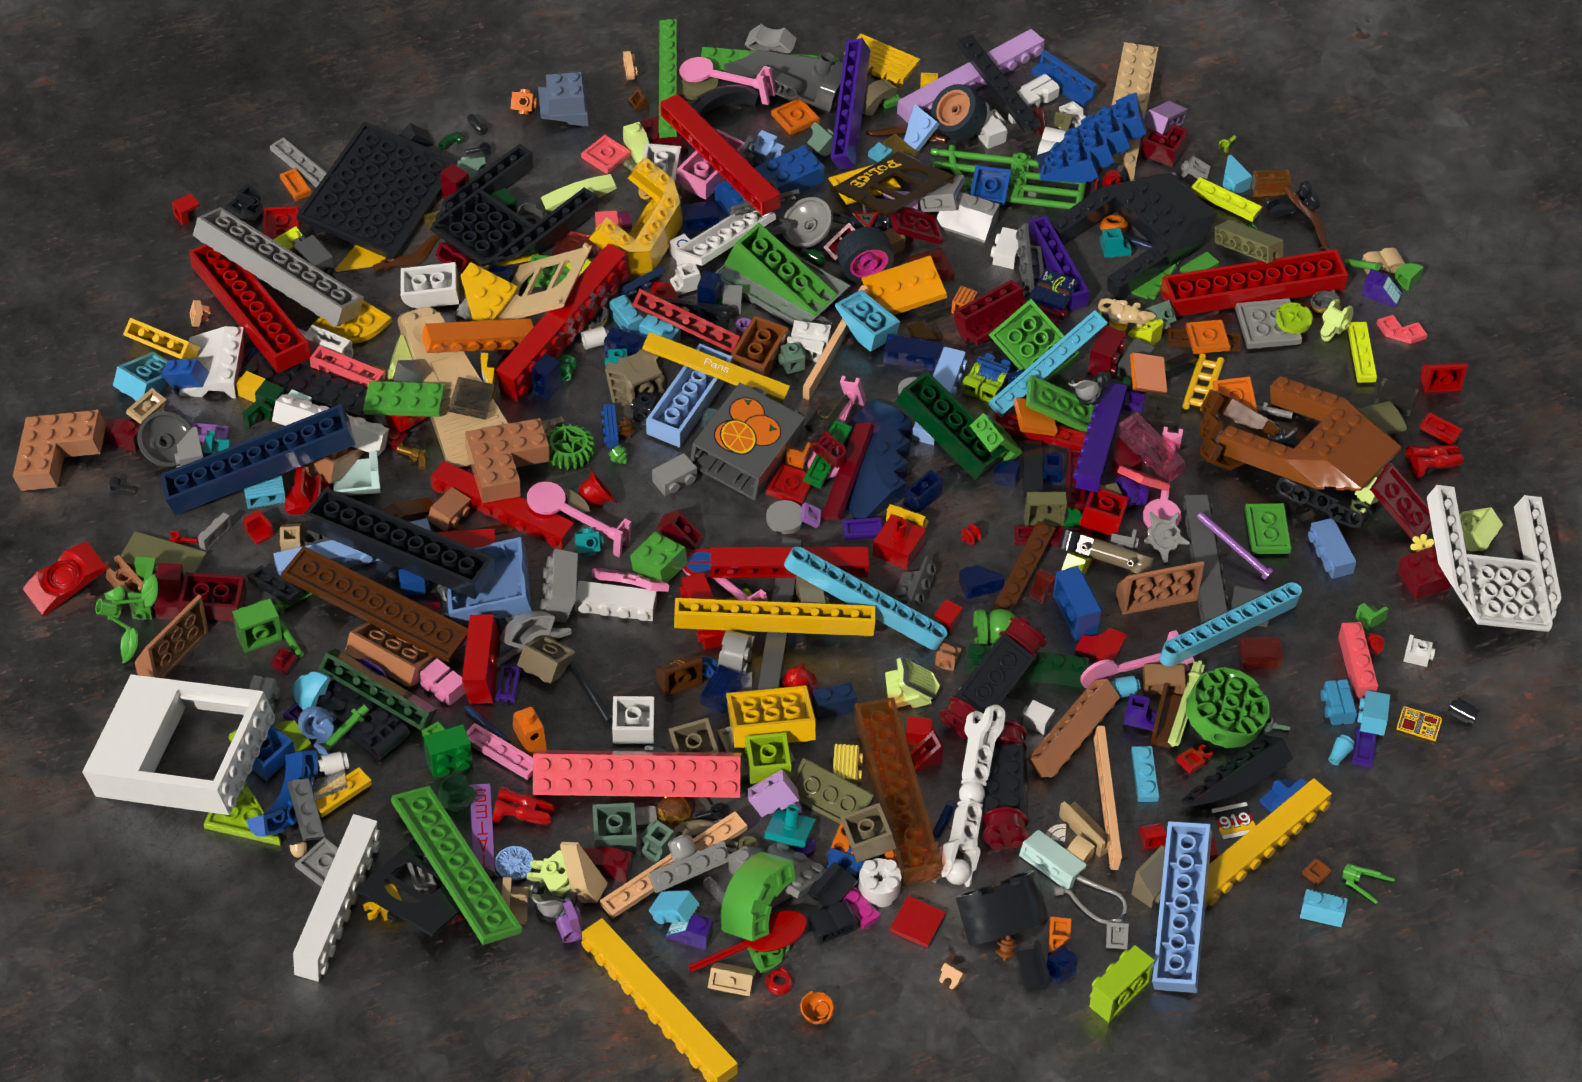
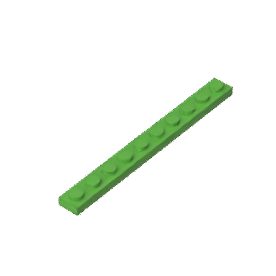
M677 19L660 20L659 138L677 137V131L661 116L660 102L677 94Z

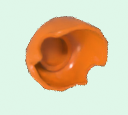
M810 991L802 998L800 1003L802 1015L813 1024L829 1022L835 1011L833 1000L824 992Z

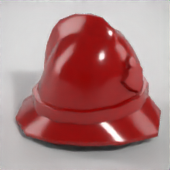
M591 469L590 477L580 485L578 495L586 501L589 509L599 507L607 502L617 504L615 496Z
M801 663L799 666L791 667L783 675L780 688L806 685L810 698L812 690L817 688L818 682L816 676Z

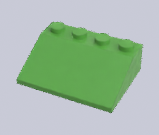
M1032 299L1027 301L989 334L991 339L1022 373L1064 337L1061 331ZM1077 351L1044 381L1050 382L1070 368L1081 358L1080 353Z

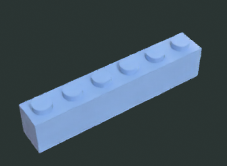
M944 347L933 377L956 397L958 389L956 385L961 383L963 376L961 372L966 370L968 360H965L966 352ZM915 421L912 440L934 445L935 440Z

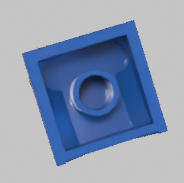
M976 165L970 195L997 203L999 206L1005 205L1008 188L1011 183V170Z

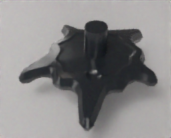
M1297 426L1288 434H1286L1285 429H1280L1277 436L1271 433L1267 434L1268 440L1293 449L1301 441L1296 437L1299 430Z

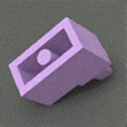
M783 769L748 788V800L761 817L774 813L778 808L783 810L791 804L797 805L800 808L799 813L802 812L798 788Z

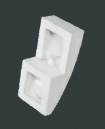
M1074 101L1059 107L1061 113L1073 115L1072 128H1077L1081 125L1080 121L1086 117L1083 115V108Z

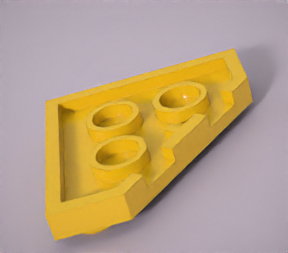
M471 262L461 274V282L464 287L472 321L497 320L518 291V286Z

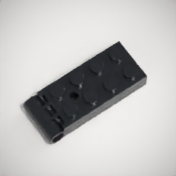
M333 679L329 682L325 695L319 696L316 706L322 707L328 712H333L336 715V720L332 723L340 728L353 715L351 710L355 709L357 711L365 704L369 711L362 717L364 721H358L346 734L369 751L376 759L381 760L410 736L411 733L408 727L401 723L391 712Z

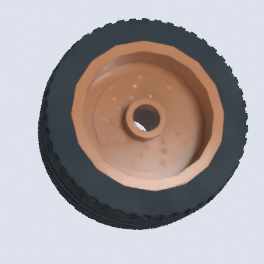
M954 84L946 87L936 96L931 107V117L940 124L937 129L953 140L964 141L975 136L984 126L987 117V106L984 99L972 88L962 84Z

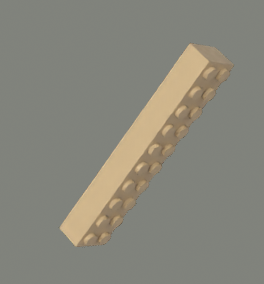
M1124 42L1112 105L1116 104V100L1137 92L1143 118H1145L1158 47ZM1142 137L1131 139L1130 149L1126 152L1114 154V162L1121 164L1126 171V181L1134 179Z

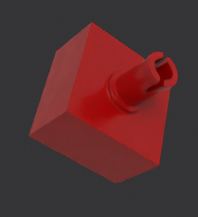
M891 514L873 541L872 555L908 570L925 544L926 529Z

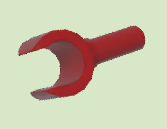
M178 531L170 532L172 537L169 538L170 542L177 544L185 542L198 543V538L181 537Z

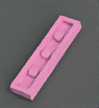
M476 723L467 730L466 733L473 748L526 780L533 775V757Z

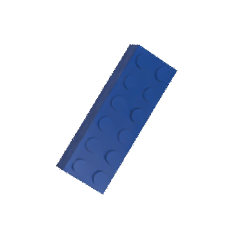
M806 145L754 167L764 179L768 181L775 179L780 194L797 189L802 192L824 182V165ZM726 180L715 185V201L730 216L728 211L731 206L744 203L742 196Z

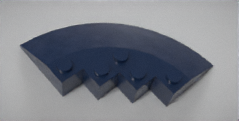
M873 399L861 408L847 424L852 426V431L844 444L846 449L856 423H872L875 426L846 504L848 511L854 519L873 518L886 510L890 504L893 505L905 497L906 482L902 479L907 477L908 461L904 458L909 456L910 441L907 437L911 435L912 420L900 409Z

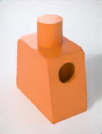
M528 707L513 714V729L526 754L531 756L535 750H547L544 727L534 708ZM534 734L535 739L531 740L530 738Z

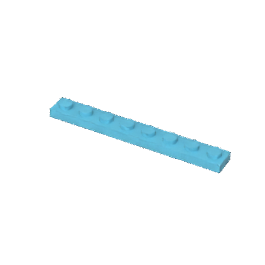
M1094 310L989 401L988 405L1000 417L1004 416L1014 407L1016 398L1023 399L1027 396V381L1031 375L1045 380L1106 327L1108 322Z

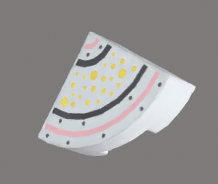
M1058 824L1051 827L1045 835L1059 845H1064L1066 824Z

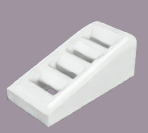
M796 337L787 338V343L798 342L800 347L805 350L806 359L817 363L824 351V342Z

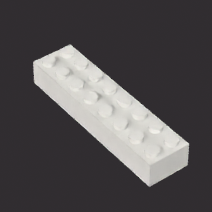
M353 814L293 952L294 975L319 982L321 975L326 974L329 965L327 961L329 957H333L336 950L335 942L342 937L344 921L348 922L351 914L349 909L357 901L358 893L355 892V889L365 881L366 876L364 874L366 870H370L373 862L371 857L373 853H377L380 846V841H378L380 830H377L376 820Z

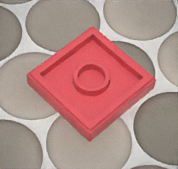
M603 135L581 153L582 159L607 175L631 156L629 149L607 135Z
M1119 466L1117 473L1138 483L1164 491H1169L1171 486L1169 483L1147 473L1124 466Z

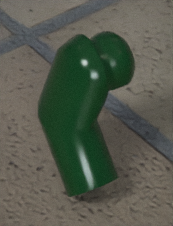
M457 131L446 135L438 143L440 149L445 150L454 140L457 144H460L465 138L461 135V132Z

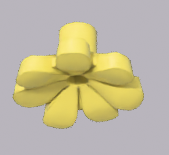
M1421 534V537L1415 536L1412 539L1414 544H1411V550H1416L1417 552L1433 547L1434 539L1428 540L1426 534Z

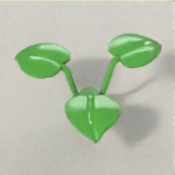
M152 574L145 581L142 588L143 597L140 599L125 600L124 587L117 586L113 590L104 593L106 599L99 598L96 603V614L108 616V620H112L126 629L121 639L123 664L132 658L137 649L138 633L136 628L131 629L130 626L118 620L122 605L144 602L145 607H151L155 603L158 594L156 574Z

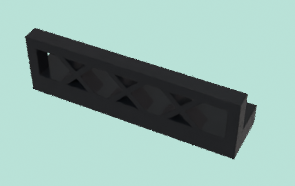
M662 298L678 307H687L690 310L689 312L727 330L729 329L731 306ZM705 309L708 313L703 315L697 310ZM724 311L726 312V317L718 316L716 312Z

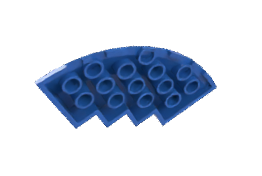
M1137 92L1116 100V104L1109 108L1106 106L1100 108L1096 115L1090 114L1080 121L1081 125L1077 128L1069 129L1064 134L1065 138L1060 143L1056 142L1050 149L1051 154L1045 157L1046 163L1041 167L1040 171L1041 180L1072 183L1091 182L1098 178V168L1108 167L1115 163L1114 154L1126 152L1130 149L1131 139H1139L1146 134V126Z

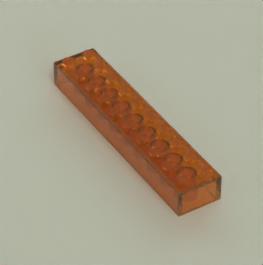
M892 697L854 704V720L876 795V801L881 805L896 845V849L893 852L895 862L901 874V886L940 880L942 864L895 699Z

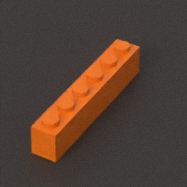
M531 319L427 323L423 328L421 338L427 353L515 349L534 326Z

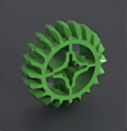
M571 423L569 426L562 424L561 428L555 426V429L550 430L549 435H546L549 444L548 462H552L553 466L559 465L560 469L566 467L567 470L573 467L576 470L578 465L583 467L584 463H589L590 458H593L595 450L594 438L591 436L590 431H586L585 427L580 428L578 424L572 426Z

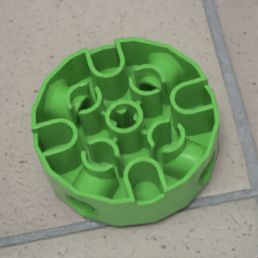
M1222 667L1216 668L1214 671L1205 672L1199 676L1186 699V714L1191 726L1204 740L1224 748H1236L1246 746L1257 738L1270 716V703L1267 696L1258 688L1259 684L1252 677L1240 670Z

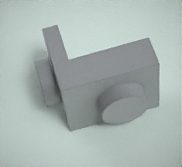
M1133 529L1131 537L1112 533L1110 543L1133 551V548H1138L1139 537H1136L1137 530Z

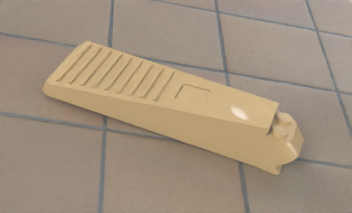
M421 307L402 313L398 317L400 335H404L412 359L420 360L425 371L422 383H444L445 385L440 417H430L445 462L458 468L471 465L465 447V431L508 424L464 351L426 352L421 338L423 328L427 323H446L441 314L432 307Z

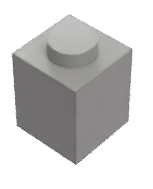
M724 285L723 305L731 306L730 314H741L743 286Z

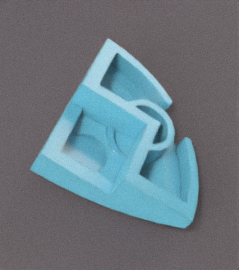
M317 671L301 675L291 689V694L296 703L303 710L316 706L319 696L325 695L331 677Z

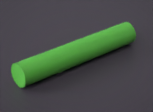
M1345 259L1344 262L1346 266L1376 271L1380 270L1381 267L1379 263Z
M280 620L282 635L298 658H302L304 656L303 651L284 621Z

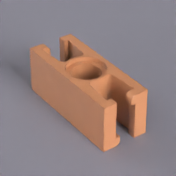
M119 555L114 557L116 565L114 569L116 572L109 567L110 563L108 561L104 563L108 567L104 572V577L114 588L117 586L124 587L125 600H129L128 592L137 590L141 593L143 581Z

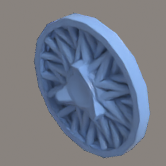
M510 846L501 850L496 856L495 869L502 878H512V881H518L527 877V873L533 870L530 862L534 859L527 849L520 846Z

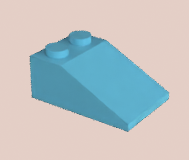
M859 290L835 304L836 309L856 340L870 352L896 338L900 321L863 290Z
M151 352L117 366L113 386L122 393L134 398L135 401L139 400L151 388L160 393L168 385L161 376L168 360L155 352Z

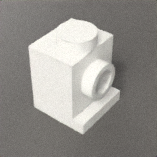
M1410 635L1403 662L1427 667L1429 660H1433L1435 649L1432 648L1433 642L1413 638L1414 635Z

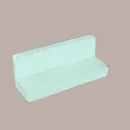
M1037 830L1023 842L1019 854L1020 857L1061 887L1069 890L1073 887L1076 876L1086 868V864L1040 830Z

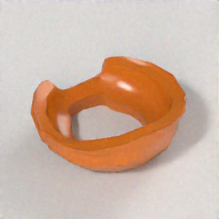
M1114 214L1105 217L1101 221L1100 229L1120 228L1122 234H1124L1129 226L1125 218ZM1107 219L1117 220V221H1120V222H1119V223H1110V222L1107 221Z

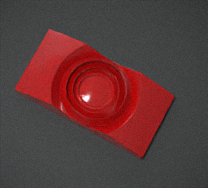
M86 541L65 550L58 561L47 568L37 571L24 586L23 590L44 617L105 572L108 567Z

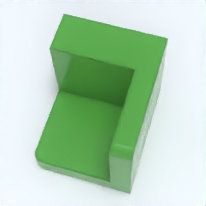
M1362 603L1358 606L1355 618L1369 631L1386 620L1389 609L1385 606L1378 610L1374 605L1368 607L1365 603Z

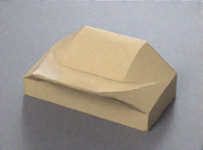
M151 388L127 409L126 414L142 424L151 414L163 412L167 399Z

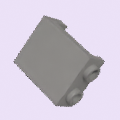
M956 175L953 184L947 182L920 197L921 210L923 212L957 210L956 197L958 193H965L967 191L964 175Z

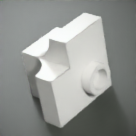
M688 263L677 266L675 270L676 275L670 279V283L677 296L702 288L701 276L696 264Z

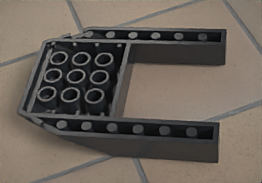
M519 144L444 199L440 212L437 213L436 220L430 229L433 233L483 267L549 249L598 211V199L596 194L584 187L533 225L490 196L495 191L504 187L507 188L533 168V153Z
M1169 172L1103 186L1050 221L1064 245L1116 211L1154 245L1108 276L1107 290L1117 300H1122L1131 294L1132 291L1202 246L1207 233L1211 229V225L1217 218V213Z

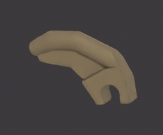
M702 819L684 821L677 825L673 831L676 837L689 834L693 839L716 823Z

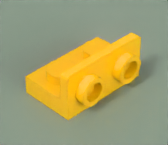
M891 504L887 508L886 522L892 514L924 529L928 525L929 521L926 519V516L919 513H914Z

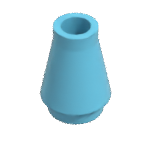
M1346 735L1337 737L1328 758L1329 762L1338 766L1354 749V741Z

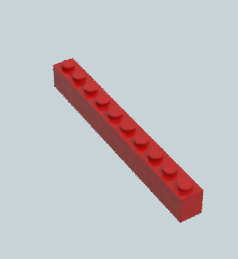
M676 94L660 102L661 116L762 216L780 208V192L767 179H764L759 171L754 169L748 160L739 154L737 149L733 148L725 138L721 137L715 128L713 129L707 120L703 119L697 110L693 109L685 99Z

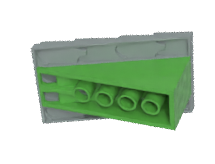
M759 222L735 243L725 264L711 277L723 286H743L742 297L751 303H756L792 326L794 320L812 323L850 287L849 284L793 254Z

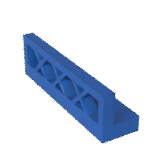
M1046 50L1041 52L1040 63L1032 68L1033 75L1040 77L1043 74H1047L1051 80L1058 84L1060 93L1083 108L1095 100L1096 83Z

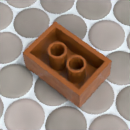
M754 315L730 355L733 357V364L768 377L778 360L780 346L787 344L788 328Z

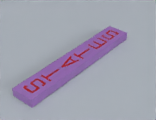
M490 784L470 785L473 853L481 865L495 872Z

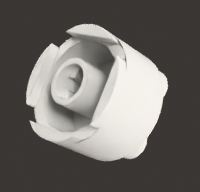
M881 858L865 861L859 873V892L873 907L883 908L891 905L899 897L901 887V872L896 862Z

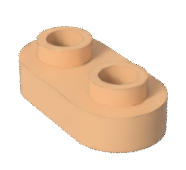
M623 51L627 81L634 80L635 76H638L637 66H633L635 64V56L630 51Z

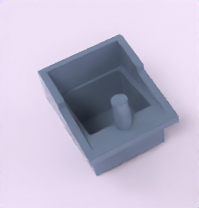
M581 72L546 75V87L538 86L541 118L568 122L570 125L588 126L585 85L582 83Z

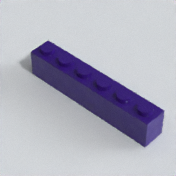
M1042 216L1031 219L1029 222V237L1035 246H1041L1042 260L1049 273L1054 276L1053 280L1055 281L1061 276L1066 277V280L1062 283L1063 285H1059L1058 288L1070 292L1069 295L1063 296L1069 309L1072 311L1087 307L1090 291L1048 217ZM1072 279H1075L1074 285L1069 289V283Z

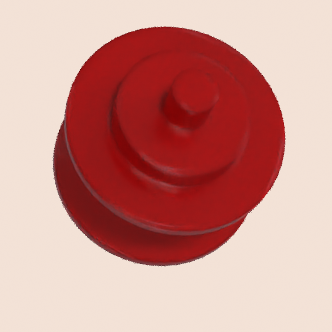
M969 524L968 529L963 528L961 530L962 541L970 545H974L975 540L980 541L982 538L981 528L974 524Z
M1368 634L1365 636L1369 653L1378 654L1384 649V640L1380 635Z

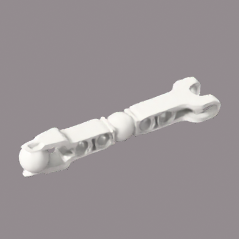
M999 705L987 707L984 714L979 711L971 712L966 719L964 731L968 737L962 771L963 780L961 784L963 785L959 790L961 801L957 802L958 807L955 810L949 842L943 845L942 864L944 865L941 873L942 877L946 876L947 880L954 885L965 884L966 887H969L972 884L973 871L976 870L979 860L980 848L977 846L982 817L981 808L983 804L981 803L985 797L983 787L986 786V780L989 777L996 739L1001 734L1005 722V711ZM993 711L997 714L995 721H993ZM958 849L964 853V860L955 859Z

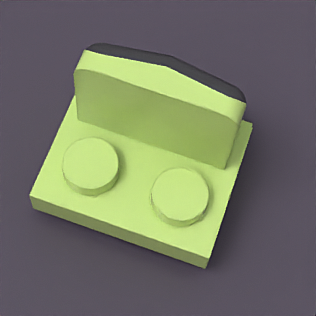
M898 658V669L885 673L889 707L895 709L911 705L912 708L932 704L931 699L937 696L940 689L934 674L906 658Z

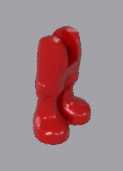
M1455 445L1407 446L1405 450V458L1407 463L1412 464L1414 478L1423 477L1426 469L1430 467L1450 468L1464 463L1463 455L1459 454L1460 448Z
M501 786L492 821L501 822L504 816L509 815L534 824L550 825L552 822L550 814L554 813L555 805L528 794H517L508 787Z

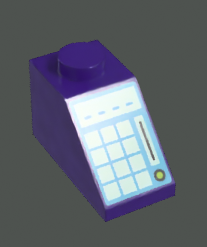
M1371 269L1364 282L1361 296L1396 308L1402 292L1387 274Z
M693 914L689 922L671 923L666 939L706 950L713 934V919Z

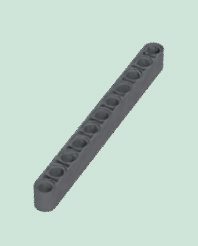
M782 538L781 547H802V539ZM776 578L772 602L793 603L796 578ZM767 632L758 690L780 688L788 633Z

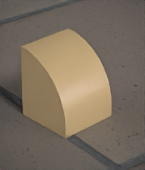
M1077 835L1067 848V851L1087 864L1093 858L1095 845Z

